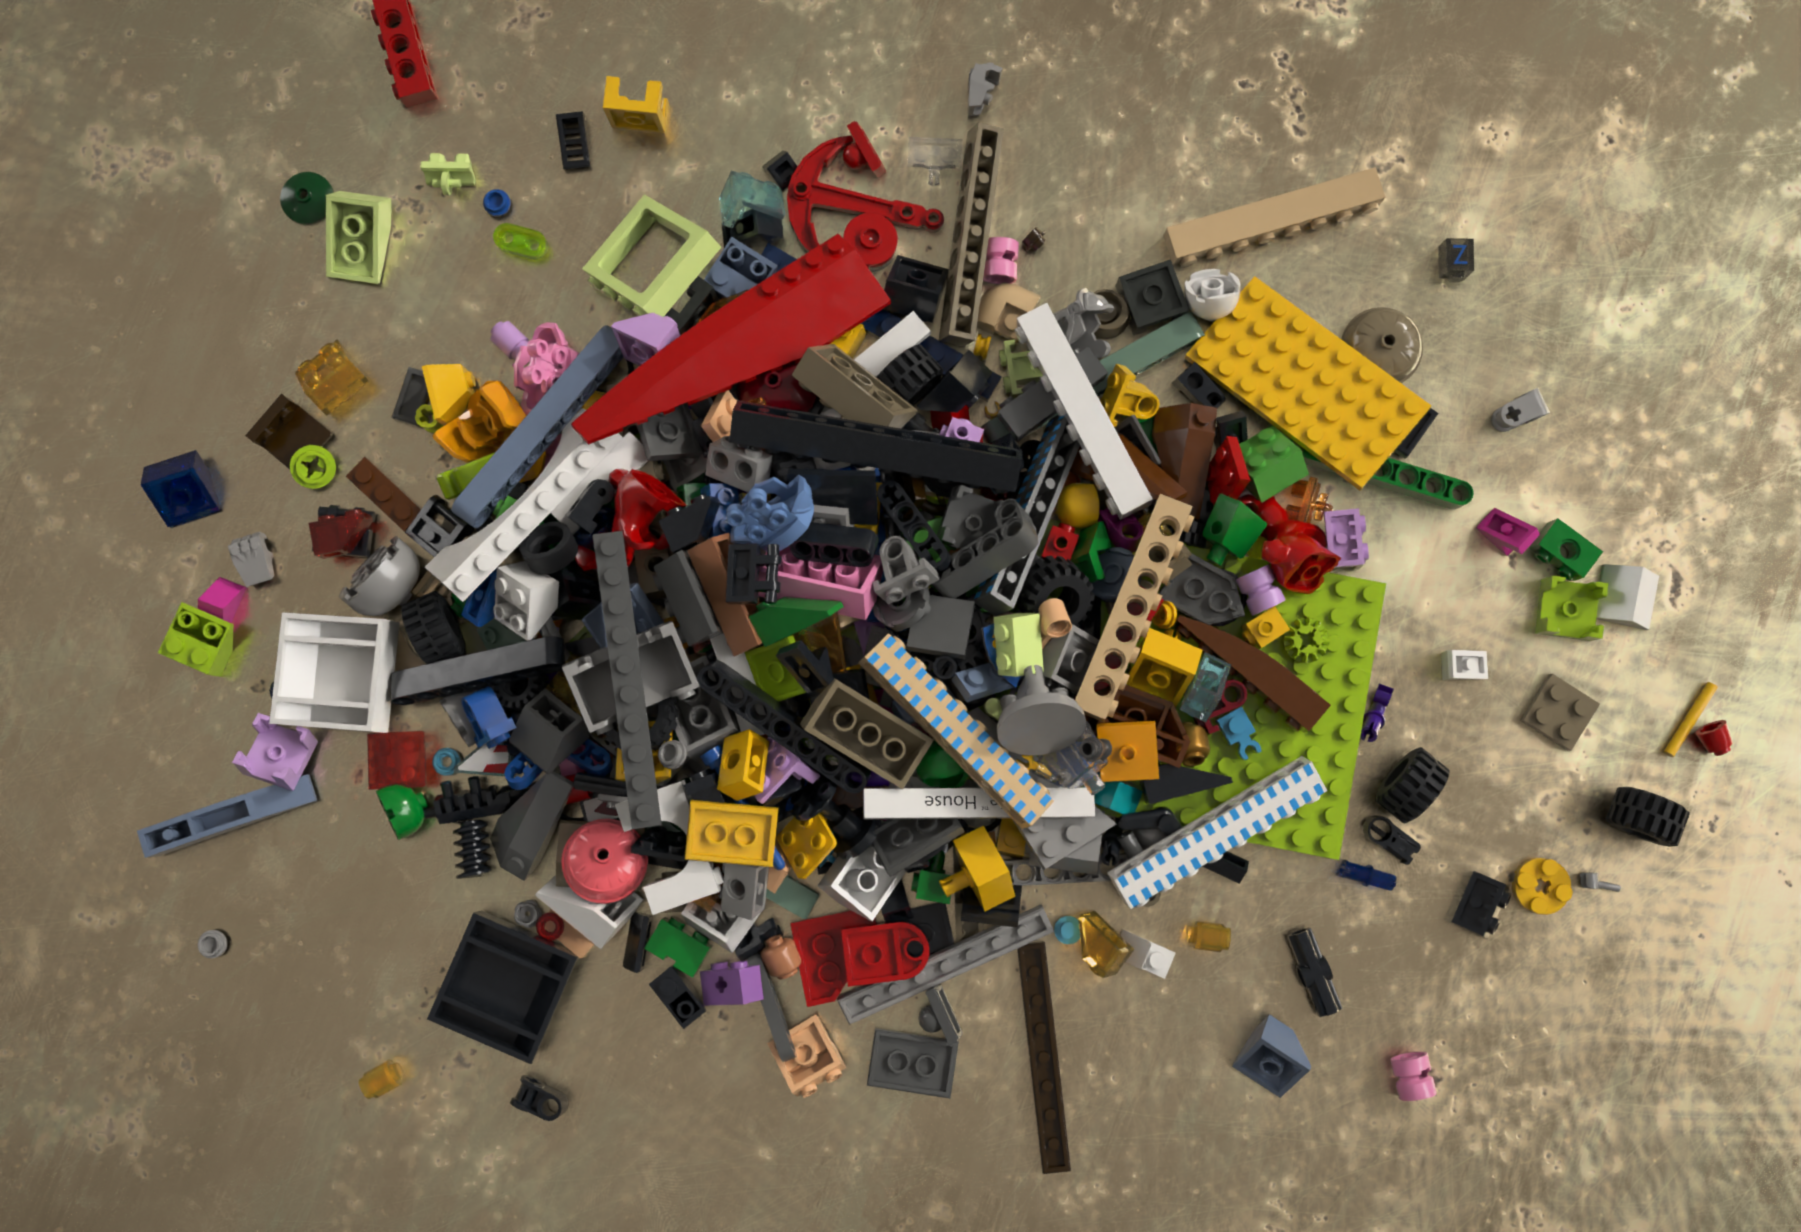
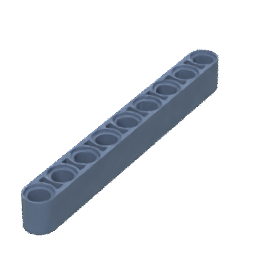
M605 325L597 332L456 498L451 509L455 515L474 528L482 526L494 512L499 500H504L623 359L624 356L610 326Z

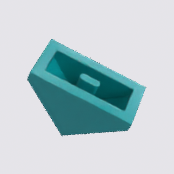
M1100 775L1092 776L1093 782L1084 783L1083 788H1094L1095 804L1120 814L1136 812L1143 791L1120 781L1101 782Z

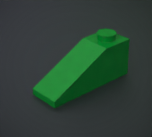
M782 597L777 600L776 604H766L765 600L757 604L756 608L758 611L748 618L764 647H767L831 616L844 606L841 601Z

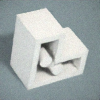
M707 896L689 902L681 913L689 926L731 953L734 952L761 914L759 913L753 920L721 911V904L719 905Z

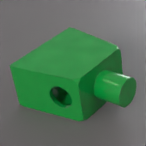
M1219 494L1203 530V537L1213 544L1206 559L1217 566H1221L1228 554L1239 559L1244 558L1266 528L1267 523L1241 501Z

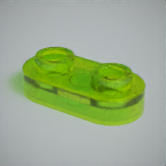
M503 223L493 233L495 244L503 252L536 260L542 258L548 250V242L544 235L533 229L511 223ZM508 236H513L512 242L505 243V239ZM533 243H539V247L536 250H531Z

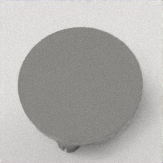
M1031 665L1024 669L1027 684L1025 697L1018 699L1015 695H1006L1000 699L1002 713L997 724L998 740L1007 750L1021 755H1044L1062 750L1077 741L1086 728V719L1082 708L1074 699L1068 696L1066 688H1056L1052 690V693L1049 692L1048 687L1044 683L1043 669L1039 665H1034L1035 675H1033Z

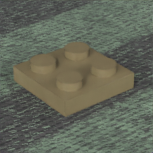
M1552 673L1548 674L1520 721L1565 750L1572 751L1600 703Z

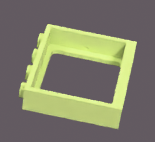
M644 194L582 269L590 276L587 281L599 291L602 289L607 296L614 301L617 299L629 311L632 309L638 316L655 313L664 317L721 249V246L707 230ZM657 221L684 237L687 241L644 292L639 293L612 276L611 273L650 226Z

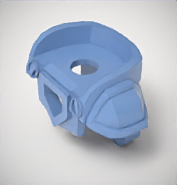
M797 475L788 485L775 477L761 483H755L742 499L743 505L732 504L726 509L727 522L732 526L730 533L731 542L758 544L766 552L768 544L779 545V551L791 545L808 529L814 514L811 488L807 484L806 479L800 475ZM767 493H775L777 496L767 503Z

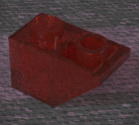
M361 509L345 511V516L324 515L318 517V521L309 523L314 556L326 559L350 554L373 522L372 516L362 512Z

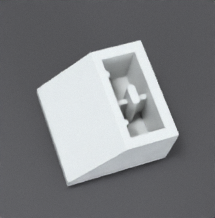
M526 561L497 567L495 606L493 609L495 619L525 640H532L557 609L559 582L547 574H537L531 571Z

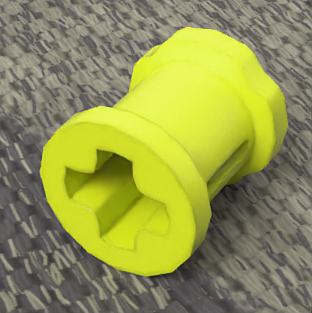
M424 404L416 410L415 420L427 432L435 433L443 427L441 423L435 420L431 405ZM432 414V419L434 421L432 423H429L430 420L428 417Z

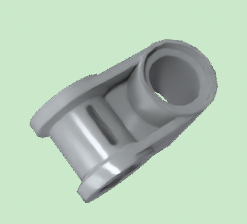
M1536 388L1495 410L1491 416V423L1496 430L1506 432L1524 423L1527 424L1549 414L1550 411L1539 389Z

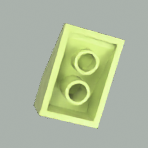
M337 191L326 195V277L374 284L380 283L391 229V198Z

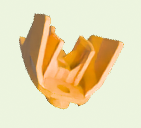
M487 381L469 398L467 412L438 429L432 437L454 458L469 463L496 452L526 415L510 390L501 381ZM545 451L519 482L539 477L545 464Z

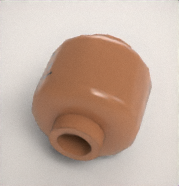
M776 935L766 940L767 945L761 950V958L767 973L770 976L777 977L779 980L796 974L801 964V958L794 940L782 938L781 935Z

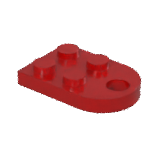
M892 922L841 929L848 987L910 979L918 975L927 964L929 958L928 940L922 930L911 923ZM911 941H919L923 945V953L920 956L912 957L908 954L907 945Z

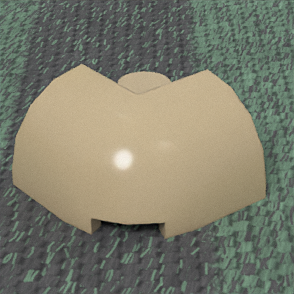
M1001 283L994 285L980 299L977 328L992 335L997 333L1009 340L1015 339V342L1019 344L1014 330L1017 328V318L1037 308L1041 296L1016 284Z

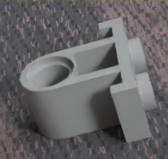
M900 536L889 537L881 545L880 558L886 581L880 583L876 580L872 583L875 593L887 604L900 601L903 597L917 590L925 589L930 584L939 580L937 570L925 558L919 559L916 551Z

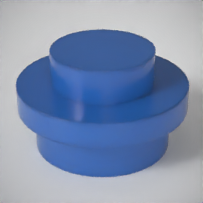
M494 189L485 195L483 206L488 214L499 217L509 211L511 201L507 193Z

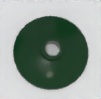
M301 172L292 176L284 184L280 194L281 207L292 221L303 225L315 224L326 218V195L334 193L331 184L320 174ZM307 191V192H308L307 197L304 198V199H301V198H300L301 194H302L303 192Z

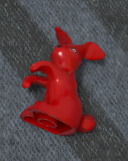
M625 469L613 470L609 474L608 480L614 489L617 490L615 496L616 513L612 532H623L627 567H629L632 563L635 549L649 550L653 547L663 550L670 547L664 534L658 539L650 531V524L662 510L668 512L676 507L684 508L686 504L665 484L650 474L634 469L630 471ZM578 545V553L575 556L576 563L584 571L597 569L595 552Z
M1250 494L1239 497L1237 500L1245 504L1267 523L1266 528L1260 535L1267 539L1262 544L1261 557L1269 562L1277 582L1292 592L1311 594L1318 589L1324 582L1323 575L1331 572L1341 560L1340 556L1325 548L1327 546L1325 532L1317 525L1290 519L1288 512L1281 507L1274 496L1262 503Z

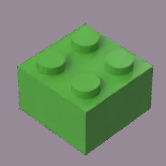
M1273 425L1239 444L1250 477V482L1245 488L1261 503L1309 475L1301 449Z

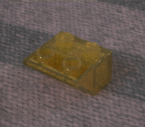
M338 339L333 343L325 344L320 349L318 355L311 360L308 359L302 362L295 372L304 393L326 416L370 382L364 371Z

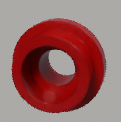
M545 913L537 920L536 931L539 936L551 941L555 940L564 931V921L556 913ZM548 921L555 923L556 927L553 932H548L545 929V924Z

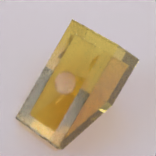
M1096 911L1081 914L1078 920L1083 959L1090 965V970L1097 976L1106 978L1116 975L1135 949Z

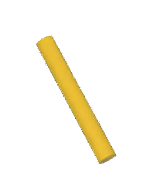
M1711 682L1706 683L1663 751L1670 757L1676 755L1718 687Z

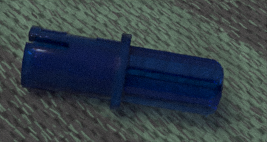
M1343 860L1341 866H1345V868L1339 867V877L1361 882L1365 887L1372 885L1392 891L1396 886L1397 877L1395 875L1373 869L1372 865L1363 866Z

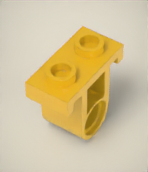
M1115 364L1113 372L1109 375L1107 387L1100 399L1104 410L1115 427L1118 423L1115 419L1116 413L1127 416L1135 415L1136 418L1148 419L1156 414L1160 405L1157 396L1145 385L1133 382L1136 379V375L1126 366Z

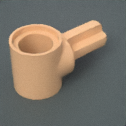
M1053 598L1044 601L1040 605L1038 611L1040 614L1043 649L1051 638H1059L1068 634L1072 629V624L1062 600Z

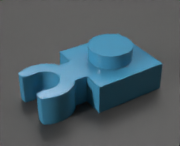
M1242 707L1215 720L1228 744L1238 743V755L1242 760L1249 759L1245 753V748L1248 745L1252 746L1256 753L1261 752L1259 743L1251 740L1249 737L1250 734L1256 731Z

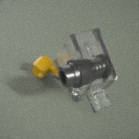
M1086 722L1085 731L1070 746L1053 753L1037 755V761H1034L1033 755H1021L1029 761L1027 763H1023L1019 759H1016V761L1022 763L1028 770L1032 769L1033 774L1052 784L1068 789L1080 788L1084 785L1090 795H1095L1105 787L1097 773L1108 764L1107 757L1112 752V745L1107 739L1096 738L1090 724Z

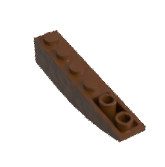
M1181 615L1177 617L1175 622L1177 627L1175 630L1187 640L1191 637L1199 644L1197 648L1203 650L1202 654L1208 658L1212 656L1221 663L1219 667L1224 669L1226 674L1228 673L1231 677L1235 674L1243 681L1242 684L1246 687L1247 692L1252 695L1257 693L1264 699L1263 705L1275 714L1280 712L1287 718L1285 723L1294 731H1310L1331 706L1289 669L1263 651L1238 637L1208 624Z

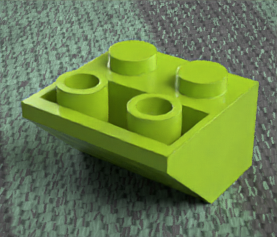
M181 602L158 653L207 675L221 677L233 652L234 624Z

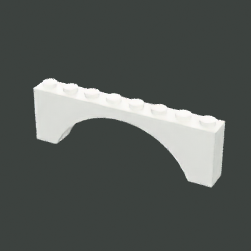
M582 408L563 429L561 440L553 457L529 489L510 508L485 528L459 543L444 547L425 568L463 602L623 439L619 433L588 445L571 426V423L586 411Z

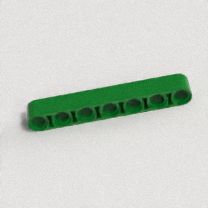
M1304 449L1302 454L1306 465L1337 474ZM1388 458L1381 466L1383 471L1382 477L1374 474L1367 483L1448 509H1458L1468 504L1474 495L1472 486L1466 481L1392 458ZM1399 473H1405L1408 476V485L1400 482ZM1426 481L1433 482L1436 488L1435 493H1431L1426 489ZM1453 489L1461 492V501L1454 499L1452 495Z

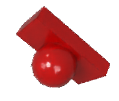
M857 121L851 122L847 127L856 143L849 144L844 149V164L850 169L858 170L868 163L872 172L878 178L886 173L884 165L863 128Z

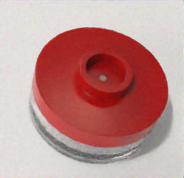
M864 213L854 217L846 226L843 239L857 251L871 272L884 269L895 256L898 243L897 232L893 224L882 215Z

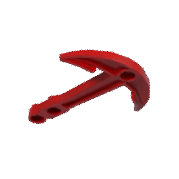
M852 135L830 139L813 149L803 157L793 173L788 186L789 222L799 243L807 252L819 246L814 223H811L813 207L856 215L875 213L884 216L892 224L917 230L923 227L930 233L940 231L944 224V216L938 209L926 210L921 205L899 200L888 201L820 183L818 180L823 168H828L837 155L853 142ZM803 185L806 187V191L800 193L796 188ZM909 209L912 215L906 217L902 214V211ZM931 215H935L938 217V221L932 223L928 218Z

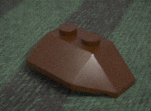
M1127 684L1124 691L1118 689L1114 700L1119 703L1113 718L1107 716L1105 721L1101 722L1085 715L1086 728L1084 732L1097 736V724L1155 721L1158 760L1180 768L1190 744L1189 737L1173 702ZM1108 686L1097 691L1096 694L1106 696L1110 693V687ZM1176 742L1182 744L1179 752H1176Z

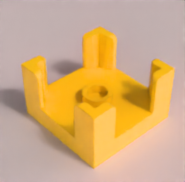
M606 77L603 110L612 128L665 133L669 102L667 98H662L663 86L661 81L649 80L646 87L645 101L628 100L626 96L619 95V77Z

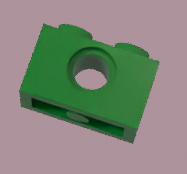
M1559 518L1548 522L1529 547L1535 552L1534 555L1538 560L1553 565L1558 569L1557 573L1561 577H1566V580L1569 581L1584 578L1603 553L1601 549ZM1561 545L1567 548L1568 558H1564L1561 555Z

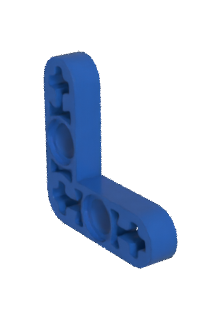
M590 739L583 743L585 745L583 752L579 754L572 753L566 758L591 775L604 777L611 772L613 767L609 753ZM520 752L506 767L504 774L511 788L521 790L528 787L543 770ZM591 754L594 760L597 762L604 761V764L594 765L593 760L590 758ZM515 773L524 774L523 777L516 776L515 778L513 775Z

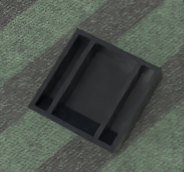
M482 910L474 912L427 1020L532 1064L578 956L557 942L546 939Z

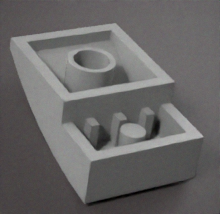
M1072 624V629L1068 634L1059 638H1052L1042 650L1043 678L1049 692L1052 693V690L1056 688H1066L1068 696L1072 699L1075 698L1100 640ZM1025 677L1016 694L1018 699L1026 696L1027 684Z

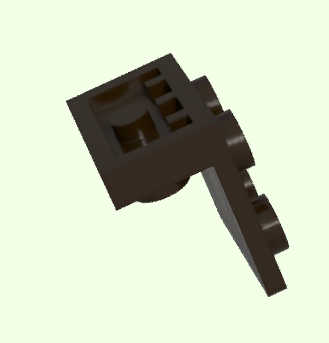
M280 394L245 436L253 443L266 449L290 469L291 457L299 448L307 445L323 447L333 434L293 400ZM302 461L301 463H304V465L307 466L310 462Z

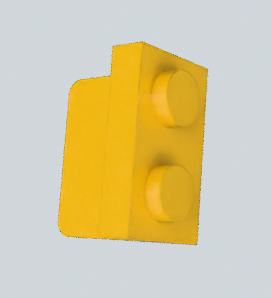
M821 813L806 821H798L794 817L776 836L778 843L799 879H806L836 847L837 842L826 823L827 818Z

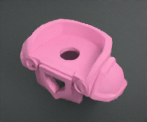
M547 322L539 325L534 332L533 339L528 341L527 346L520 347L516 361L512 364L514 368V386L524 391L521 408L526 415L529 414L580 354L568 346L564 333L558 328L556 323ZM528 362H530V363H529V366H526L525 368H523L524 365H526Z

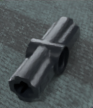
M1308 927L1287 935L1298 964L1296 969L1303 986L1308 989L1317 1015L1319 1017L1329 1016L1343 1009L1331 980L1333 979L1331 968L1326 958L1321 955L1312 929Z

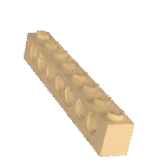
M1163 494L1159 495L1075 701L1082 708L1085 715L1104 722L1107 716L1113 718L1119 703L1114 700L1118 689L1124 691L1130 675L1126 674L1125 670L1128 663L1135 664L1141 648L1136 647L1139 636L1145 638L1149 630L1151 621L1146 619L1150 609L1156 611L1162 595L1157 592L1161 583L1167 585L1173 569L1169 568L1168 565L1172 557L1177 559L1184 543L1179 541L1182 531L1189 532L1194 516L1189 515L1193 506ZM1164 524L1171 525L1174 528L1175 534L1164 536L1160 532L1159 527ZM1153 550L1160 551L1164 556V560L1159 563L1151 561L1148 555L1149 552ZM1142 576L1151 578L1153 587L1150 589L1141 588L1138 584V579ZM1132 602L1141 605L1143 612L1137 616L1131 615L1127 611V605ZM1119 629H1127L1130 631L1132 639L1129 642H1121L1117 639L1116 632ZM1109 655H1115L1120 659L1121 666L1117 669H1110L1105 664V658ZM1097 682H1106L1110 687V693L1106 696L1096 694L1094 685Z

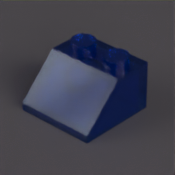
M197 450L144 467L140 485L167 527L220 510L210 471Z

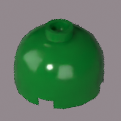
M404 783L389 784L376 791L381 806L398 840L405 839L419 830L425 818L423 808L428 806L421 791L415 793L409 785Z

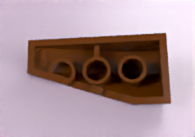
M1195 403L1161 407L1153 417L1152 427L1153 443L1156 444L1159 459L1162 462L1159 467L1187 491V496L1181 499L1180 502L1193 506L1189 515L1194 516L1193 521H1198L1214 442L1217 408Z
M1117 433L1152 499L1158 500L1159 495L1163 494L1180 501L1187 496V491L1124 435ZM1080 446L1069 472L1094 482L1092 475L1095 472L1091 464L1086 466L1079 453L1082 450Z

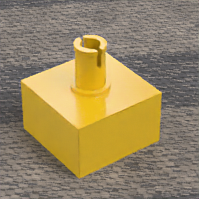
M1149 628L1146 637L1143 638L1139 645L1141 649L1135 664L1130 663L1127 674L1130 676L1126 684L1173 702L1176 708L1196 674L1203 650L1181 641L1182 636L1178 631L1173 638V629H1168L1163 634Z
M984 825L953 840L962 870L943 880H939L946 897L970 886L984 911L1015 897L1010 872Z

